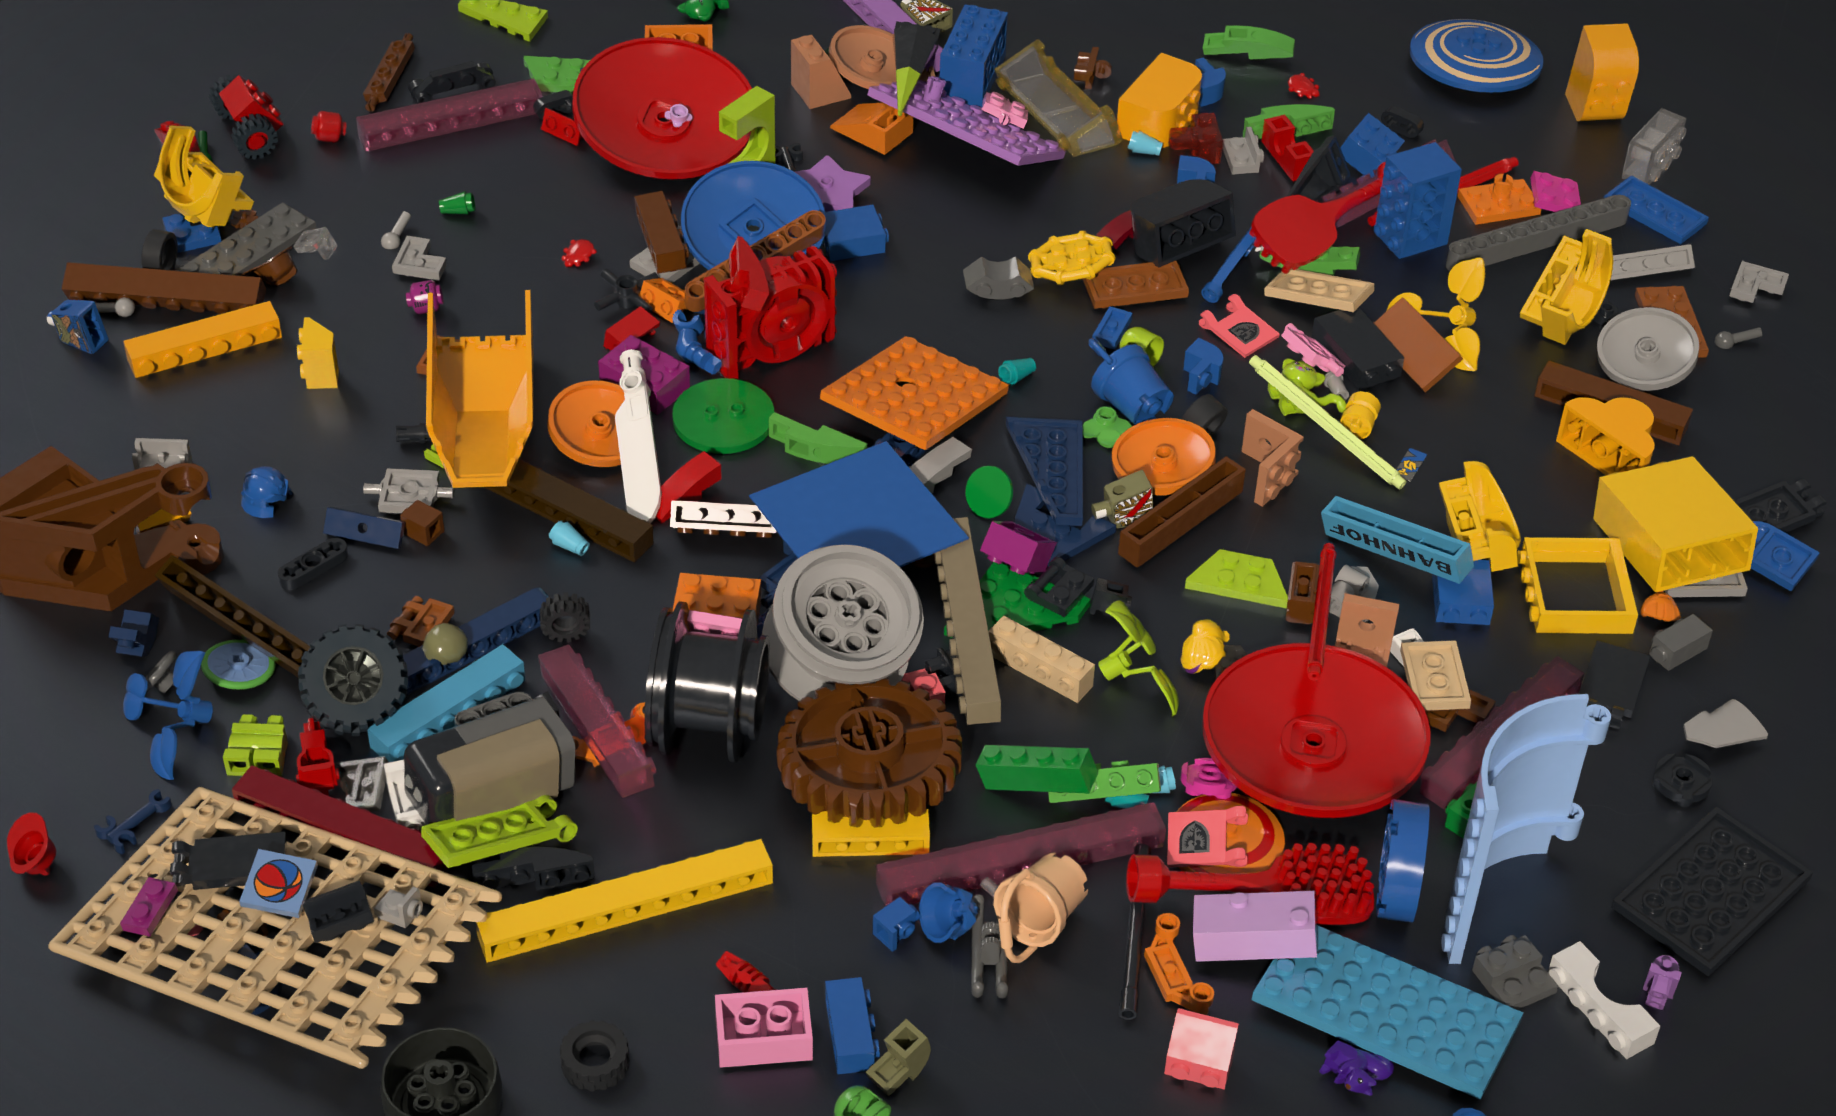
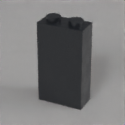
M1359 307L1355 312L1337 310L1314 319L1312 337L1346 365L1343 373L1358 390L1401 376L1404 363L1403 355Z

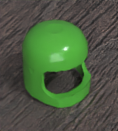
M861 1085L851 1086L838 1097L834 1107V1116H890L891 1113L889 1104Z

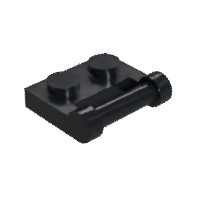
M1054 557L1049 562V568L1034 584H1029L1025 588L1024 594L1029 600L1066 617L1093 587L1094 578L1066 565L1062 558ZM1056 575L1062 577L1047 594L1042 592Z

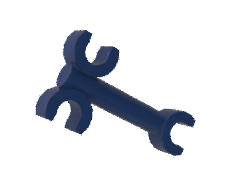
M160 790L152 791L149 795V802L118 826L115 818L109 815L106 816L109 827L101 828L97 824L94 825L96 836L99 839H108L110 843L114 844L116 852L124 854L123 842L129 841L133 845L137 844L135 834L130 830L154 812L161 813L169 810L172 806L170 797L159 801L162 799Z

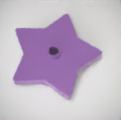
M825 156L809 170L795 171L817 192L825 212L853 208V198L871 185V177L869 175L845 171L830 156Z

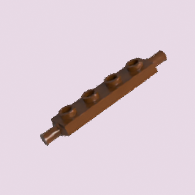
M405 33L402 40L391 42L363 93L367 102L365 105L367 111L371 112L372 110L373 112L379 102L387 101L415 49L412 34L408 33L407 35Z

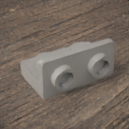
M1246 127L1245 137H1233L1222 140V148L1232 174L1259 172L1260 163L1264 161L1263 150L1259 149L1258 136L1254 135L1251 127Z

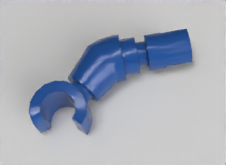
M677 310L672 318L679 334L676 344L677 354L686 363H694L710 374H716L721 368L722 361L709 351L703 349L698 342V336L704 329L700 316H694L691 321L687 322L683 311Z

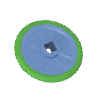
M229 640L209 648L203 657L201 668L204 675L218 686L228 689H249L269 680L275 671L276 664L275 661L244 640Z

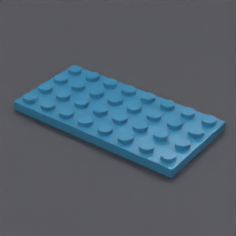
M1318 925L1317 957L1273 959L1252 995V1001L1374 1054L1383 1056L1390 1061L1480 1100L1524 1013Z

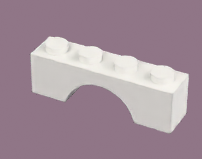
M1581 941L1553 955L1548 969L1549 975L1569 997L1571 1003L1588 1017L1592 1026L1599 1029L1609 1040V1043L1615 1050L1628 1059L1655 1044L1660 1025L1640 1004H1619L1609 1000L1598 990L1594 980L1600 961Z

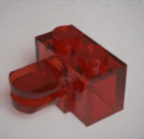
M1192 114L1190 127L1171 128L1168 141L1170 148L1173 150L1190 149L1192 156L1205 159L1211 164L1220 163L1223 140L1215 114Z

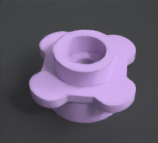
M675 104L670 108V111L665 112V118L672 120L674 127H680L685 121L692 120V115L688 113L687 107L681 104Z

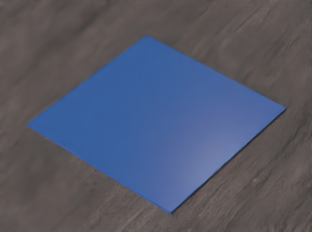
M887 441L749 495L750 499L798 559L810 551L826 546L855 545L877 551L892 560L899 567H902L969 539L966 533Z

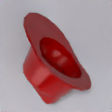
M29 812L14 822L7 837L11 870L16 874L26 872L32 875L42 874L47 876L50 874V865L56 857L57 850L55 844L48 836L43 817L38 813Z

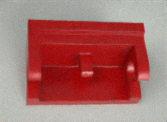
M640 306L606 330L603 347L611 351L630 335L638 339L647 333L654 335L656 333L654 328H658L660 322Z

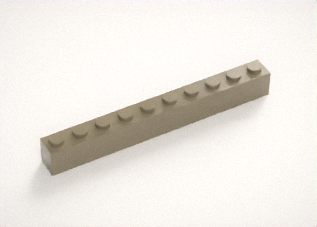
M968 517L953 518L969 539L936 552L934 555L935 564L941 565L937 566L938 582L944 583L940 584L941 600L947 601L943 602L944 618L950 619L946 621L947 636L953 637V639H949L950 655H956V658H952L954 675L959 674V677L955 678L957 694H962V697H959L960 714L965 713L967 725L1001 722V700Z

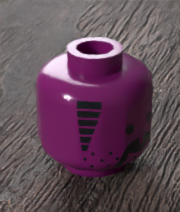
M433 280L411 284L410 292L406 293L408 307H413L417 314L428 313V293H433L434 309L438 311L440 304L444 303L441 286L436 285Z

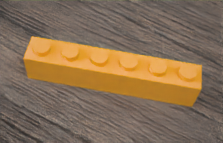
M267 301L124 340L123 342L129 365L135 378L282 338L279 318L271 302Z

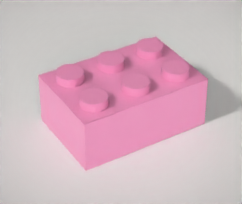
M807 988L715 995L720 1068L813 1060V1037Z

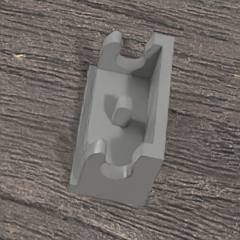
M136 438L135 440L136 453H132L135 470L153 466L156 463L164 468L179 463H192L188 440Z

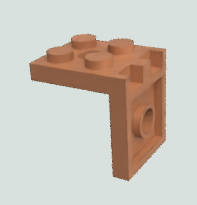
M1252 409L1246 415L1242 452L1261 462L1259 464L1254 502L1263 507L1270 499L1274 500L1283 487L1289 486L1294 477L1298 475L1295 465L1301 457V451L1298 450V446L1304 437Z
M1345 593L1335 646L1367 656L1387 667L1399 604ZM1367 619L1372 621L1373 623L1368 624L1363 622L1362 620Z

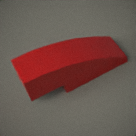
M738 236L729 253L730 287L741 291V307L760 312L769 295L768 282L757 256L744 238Z
M703 451L678 469L661 486V503L655 518L661 523L671 518L672 500H701L702 491L721 480V464Z

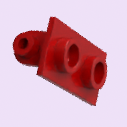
M545 108L541 130L578 146L579 140L583 137L576 126L575 120Z

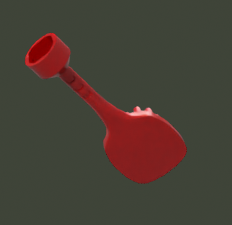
M1386 161L1379 165L1375 181L1341 198L1319 203L1302 195H1292L1268 204L1252 220V228L1249 234L1252 237H1256L1254 246L1260 247L1262 245L1264 247L1261 252L1263 257L1267 258L1269 254L1273 256L1270 262L1273 267H1277L1279 263L1283 264L1281 271L1284 274H1288L1291 269L1297 270L1300 266H1305L1320 258L1332 247L1337 239L1338 233L1335 223L1349 210L1380 194Z
M1296 843L1292 850L1286 849L1283 855L1277 857L1268 870L1254 873L1224 874L1169 871L1168 867L1157 855L1137 854L1131 855L1127 867L1126 888L1130 902L1156 903L1169 889L1237 893L1314 891L1316 923L1328 925H1348L1364 922L1369 919L1374 909V885L1370 881L1372 872L1365 870L1368 862L1367 859L1360 857L1358 860L1356 859L1359 852L1356 846H1351L1347 855L1343 854L1345 848L1341 844H1337L1334 851L1330 852L1331 847L1328 844H1322L1320 850L1316 851L1317 846L1314 843H1309L1305 851H1302L1303 846Z

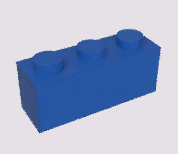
M862 977L825 981V1001L837 1075L865 1072L874 1064V1058L880 1057L878 1039H872L871 1032H875L874 1015L868 1014L867 1007H871L870 991L863 988Z

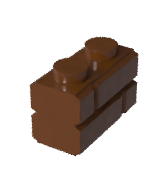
M1292 562L1286 621L1302 624L1313 623L1319 565L1315 563Z

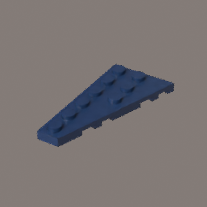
M1006 417V427L1055 524L1082 526V421Z

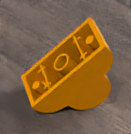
M1575 398L1564 405L1556 442L1606 476L1614 472H1625L1647 467L1650 465L1654 450V441L1650 436L1654 416L1647 405L1632 398H1615L1605 404L1592 398Z

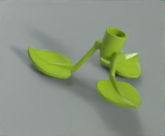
M1120 600L1113 602L1105 612L1113 616L1121 624L1129 637L1113 653L1098 662L1100 670L1109 681L1121 674L1126 678L1133 674L1151 672L1171 707L1172 716H1174L1178 710L1179 697L1173 683L1162 669L1158 670L1155 666L1129 670V666L1132 665L1131 658L1129 657L1130 653L1142 645L1149 655H1153L1156 652V646L1140 620L1130 612L1125 603ZM1133 640L1135 644L1124 651L1126 646Z

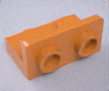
M664 278L643 281L639 296L653 307L652 312L673 323V314L677 310L684 311L687 309L684 305L685 291Z

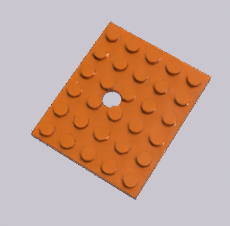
M905 336L822 389L820 399L923 450H927L1006 395L1009 385L1000 381L997 377L989 376L979 371L976 367L968 366L954 357L947 356L933 347H928L917 342L912 337ZM900 381L909 382V384H904L902 387L896 383Z

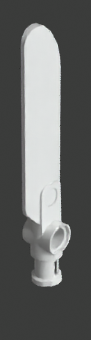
M631 349L624 351L620 356V362L624 367L620 386L624 391L625 400L616 412L615 422L627 513L651 524L660 508L662 497L649 402L651 390L646 383L645 371L641 367L642 353Z

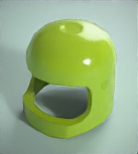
M1142 327L1128 329L1120 340L1119 348L1132 344L1143 347L1149 356L1150 364L1154 368L1163 353L1164 340Z

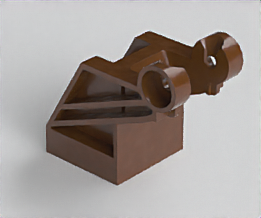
M53 446L46 448L0 477V592L6 596L113 611L156 582L158 579L154 575L171 555L177 557L202 575L215 570L222 563L224 555L220 534L212 526L199 523L186 525L181 520L168 522L169 525L134 535V529L139 523L161 509L172 515L186 516L198 501L211 500L212 494L208 473L203 467L193 463H179L167 468L156 463L153 466L139 468L99 481ZM199 543H201V544H200L199 546H197V547H192V546H190V545H193V544H199Z

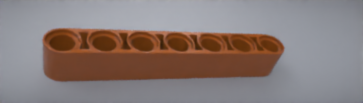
M817 210L808 211L750 247L759 261L774 256L792 257L794 252L798 250L803 251L823 238L826 222L825 216ZM729 259L686 284L684 305L689 311L699 312L705 309V277L713 275L718 282L730 278Z

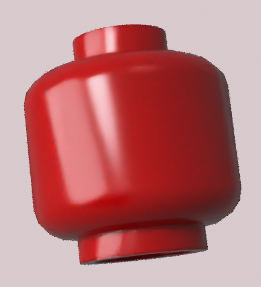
M320 111L317 116H313L311 134H315L317 140L336 143L339 141L340 136H345L346 122H342V117L339 113Z

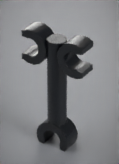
M793 143L789 148L787 146L782 148L775 146V164L783 160L785 168L795 172L796 169L793 161L803 160V151H801L800 143Z

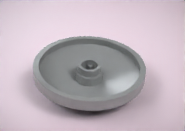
M1636 308L1615 316L1603 327L1597 341V357L1603 371L1618 384L1636 390H1659L1681 382L1693 371L1699 356V340L1692 325L1680 315L1661 308Z

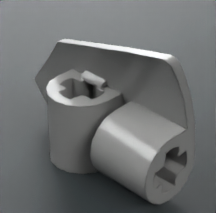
M1347 564L1342 567L1332 585L1330 613L1340 617L1345 593L1371 599L1376 598L1379 585L1368 567H1350Z
M1734 699L1729 700L1711 713L1707 711L1701 712L1684 723L1683 726L1686 740L1714 748L1762 740L1768 736L1767 731L1759 720L1742 703Z

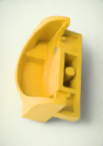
M1477 461L1463 462L1465 477L1439 482V489L1446 508L1447 524L1451 536L1470 543L1473 561L1489 560L1491 572L1518 567L1517 549L1521 542V536L1506 498L1486 464Z

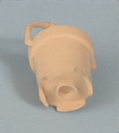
M1049 853L1028 869L1025 868L1020 873L1002 881L994 892L993 906L999 923L1001 947L1004 949L1006 957L1012 963H1021L1033 954L1038 947H1044L1053 943L1066 926L1067 918L1088 894V889L1084 892L1085 888L1083 885L1087 881L1086 874L1071 857L1064 855L1060 859L1052 857L1056 853ZM1012 937L1029 946L1018 956L1012 952Z

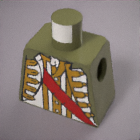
M902 0L900 8L916 24L933 26L940 29V33L952 27L953 8L937 0Z
M1137 471L1105 485L1104 501L1091 505L1094 518L1099 519L1108 516L1110 522L1115 524L1116 528L1129 526L1153 509L1152 486L1144 471Z

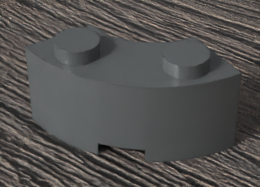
M980 257L963 269L966 289L980 297L1010 299L1021 297L1034 289L1030 269L1017 257L1001 262L989 261Z

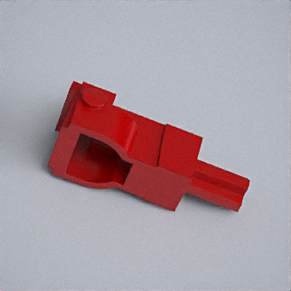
M309 718L308 723L303 724L304 732L300 733L302 752L297 757L298 774L296 775V780L302 786L317 789L322 794L329 796L328 790L334 789V786L338 785L339 770L338 768L335 769L333 753L327 749L324 729L321 730L319 721L314 722L313 718Z

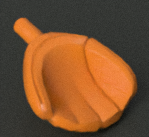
M1664 590L1646 598L1640 609L1643 617L1649 616L1667 622H1676L1681 619L1677 604L1671 596L1664 593Z

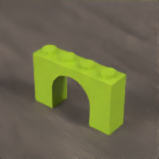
M758 86L719 111L720 132L735 140H739L751 131L745 149L729 163L763 161L775 164V95Z

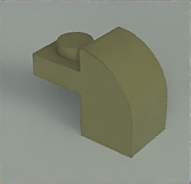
M907 1019L884 1039L888 1051L866 1071L867 1077L888 1096L909 1077L914 1080L926 1065L931 1052L928 1038Z

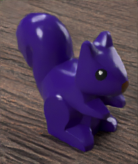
M1338 1040L1326 1052L1325 1062L1319 1070L1321 1074L1333 1071L1338 1075L1334 1083H1344L1349 1091L1372 1096L1371 1086L1377 1084L1375 1080H1384L1390 1077L1394 1071V1063L1383 1056L1353 1048Z

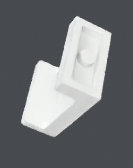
M404 760L385 763L386 784L396 823L421 831L422 826L426 824L406 796L404 790Z

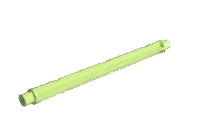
M1257 355L1250 359L1249 364L1255 368V372L1272 386L1276 387L1280 393L1387 483L1393 484L1399 490L1405 486L1407 481L1400 476V473L1383 458H1380L1376 452L1339 421L1330 416L1327 411L1290 380H1287L1266 360L1260 359Z

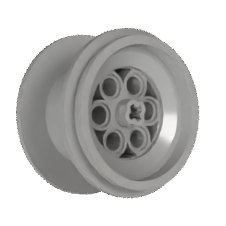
M833 545L810 551L794 561L782 575L774 594L773 604L764 621L762 635H768L770 640L769 670L778 684L798 701L805 697L815 699V690L820 687H827L831 691L835 690V682L855 685L876 683V681L889 678V685L895 686L902 680L909 659L920 642L924 621L923 608L918 592L908 576L897 564L879 552L855 545ZM820 638H827L830 640V642H824ZM847 646H854L857 651L850 650Z

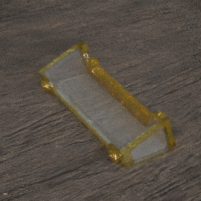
M1039 39L994 69L998 77L996 83L1002 91L1006 89L1019 103L1023 104L1025 109L1057 140L1059 147L1064 152L1067 150L1075 157L1113 147L1123 141L1113 110L1107 105L1099 108L1055 65L1054 59L1051 56L1045 55V46Z

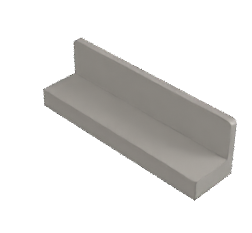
M1689 244L1614 255L1610 281L1693 269L1695 265L1692 246Z

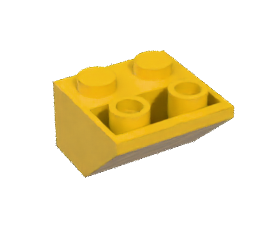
M304 317L303 328H299V342L302 344L297 345L298 360L303 361V364H300L301 379H306L307 389L338 388L339 367L334 334L310 317Z

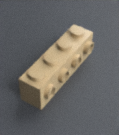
M1003 616L988 631L993 658L1078 703L1093 687L1095 664L1023 625Z

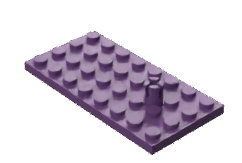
M929 76L927 82L918 80L903 111L1018 166L1063 159L1066 152L1065 149L1058 147L1059 143L1053 140L1045 141L1039 138L1040 135L1033 131L1026 132L1011 123L1002 125L1003 122L1000 124L999 118L983 112L981 107L976 105L969 106L965 104V100L962 98L946 95L947 92L943 90L946 81L938 77ZM892 82L890 85L880 83L879 86L869 87L868 96L898 109L897 82Z

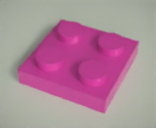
M1533 172L1530 179L1535 207L1558 212L1581 205L1577 182L1568 178L1552 176L1549 173Z

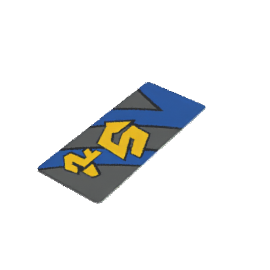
M1409 448L1396 470L1402 478L1411 481L1427 454Z

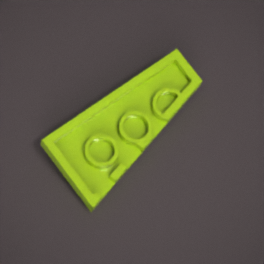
M461 0L458 3L459 12L480 21L486 19L490 21V25L496 28L499 26L507 28L508 33L512 35L521 34L524 40L529 42L548 19V10L504 0Z

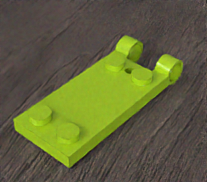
M543 795L508 810L458 821L452 818L422 826L421 836L447 868L529 845L539 844L557 838L560 842H568L575 837L578 827L567 815H560L554 820L547 821L546 818L552 816L556 811L557 804L551 796Z

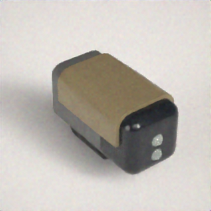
M515 692L465 709L455 716V727L415 740L407 745L404 752V790L426 825L452 818L458 821L508 810L543 795H549L556 799L560 791L574 786L575 744L571 733L544 697L532 699L530 695L524 692Z

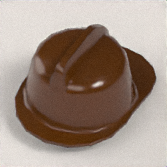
M291 246L283 250L268 262L241 274V276L255 272L267 284L281 285L297 273V268L289 253L293 247Z

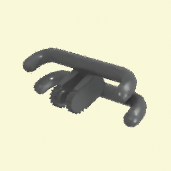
M977 894L973 897L979 910L976 915V922L972 926L971 992L976 998L983 995L984 965H996V995L1002 999L1008 995L1009 989L1008 958L1001 947L997 916L996 923L991 921L984 924V897Z

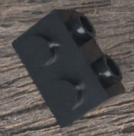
M360 881L304 900L302 903L315 943L331 941L337 938L339 934L350 930H361L369 923L374 922L369 901Z

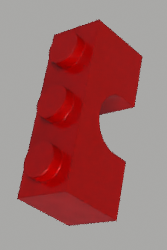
M1285 114L1264 119L1261 142L1292 182L1296 181L1312 155L1313 149L1306 141L1295 143V127Z

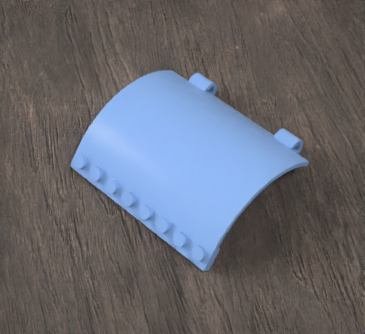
M1588 694L1558 696L1529 705L1508 718L1491 737L1482 760L1445 915V934H1442V951L1447 952L1449 964H1461L1483 873L1486 868L1517 856L1546 854L1552 835L1564 841H1571L1577 838L1584 811L1578 804L1573 803L1586 751L1588 745H1598L1604 742L1611 720V713L1606 707L1597 704L1587 706Z

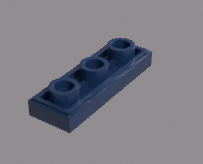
M327 507L323 533L399 549L402 547L405 522L335 507ZM364 523L368 527L367 531L363 528Z

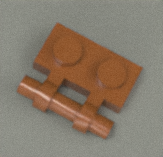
M414 596L411 601H407L402 607L401 615L395 617L391 622L387 635L396 640L399 635L403 634L404 642L420 647L423 645L427 633L435 625L450 621L455 614L454 606L431 598L428 599L425 605H422V598Z

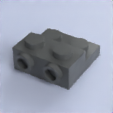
M1510 935L1502 941L1501 946L1494 949L1491 946H1485L1476 954L1472 969L1473 973L1496 1001L1516 1010L1553 995L1558 989V984L1541 965L1543 956L1526 935L1516 938L1515 935Z

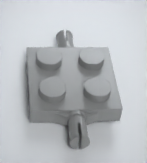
M387 468L385 478L380 484L364 483L363 486L364 494H379L378 509L381 513L402 514L416 500L433 507L438 497L454 498L453 487L438 486L440 480L439 471Z

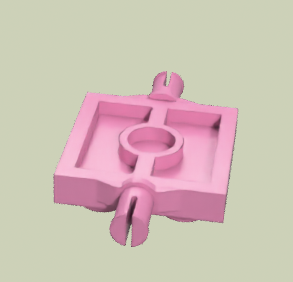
M986 92L982 102L983 111L999 118L1000 124L1003 122L1002 125L1011 123L1024 129L1028 119V110L1025 109L1023 104L1017 101L1011 103L1009 99L1006 100L1003 95L997 92H992V94Z
M1292 323L1285 327V331L1281 336L1289 342L1287 347L1298 354L1301 353L1303 355L1302 360L1312 367L1317 365L1327 373L1331 371L1337 377L1343 374L1346 365L1316 339L1308 337Z

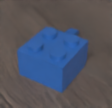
M1368 113L1348 136L1340 149L1347 163L1368 179H1375L1379 165L1386 161L1387 156L1396 154L1405 140Z

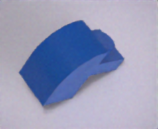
M1204 57L1196 59L1195 66L1202 73L1201 95L1199 99V105L1202 107L1213 104L1223 97L1226 72L1223 67L1214 69Z
M1180 155L1177 183L1193 179L1208 180L1215 183L1216 171L1209 161L1199 157Z
M1200 338L1185 351L1183 370L1189 372L1187 391L1195 395L1203 387L1206 388L1210 382L1215 385L1219 384L1223 365V354L1220 349Z

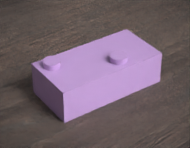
M1314 891L1194 895L1193 939L1196 962L1317 957V923Z

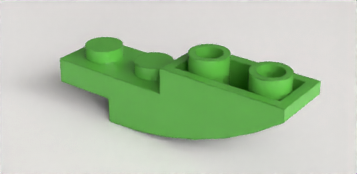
M1233 25L1226 26L1225 33H1206L1203 52L1204 55L1248 53L1249 59L1289 58L1294 56L1295 39L1264 28Z
M1305 104L1261 108V115L1245 118L1243 137H1245L1246 127H1251L1254 135H1257L1258 139H1262L1264 119L1284 114L1295 127L1294 137L1332 129L1335 109Z
M1349 246L1331 247L1323 256L1305 266H1300L1298 269L1334 276L1335 270H1357L1360 248ZM1260 251V258L1270 263L1273 256L1269 254L1265 258L1261 255L1262 251ZM1279 263L1278 267L1282 268L1283 264Z
M775 412L769 417V437L785 443L786 453L806 460L829 464L867 449V443L825 425L817 431Z

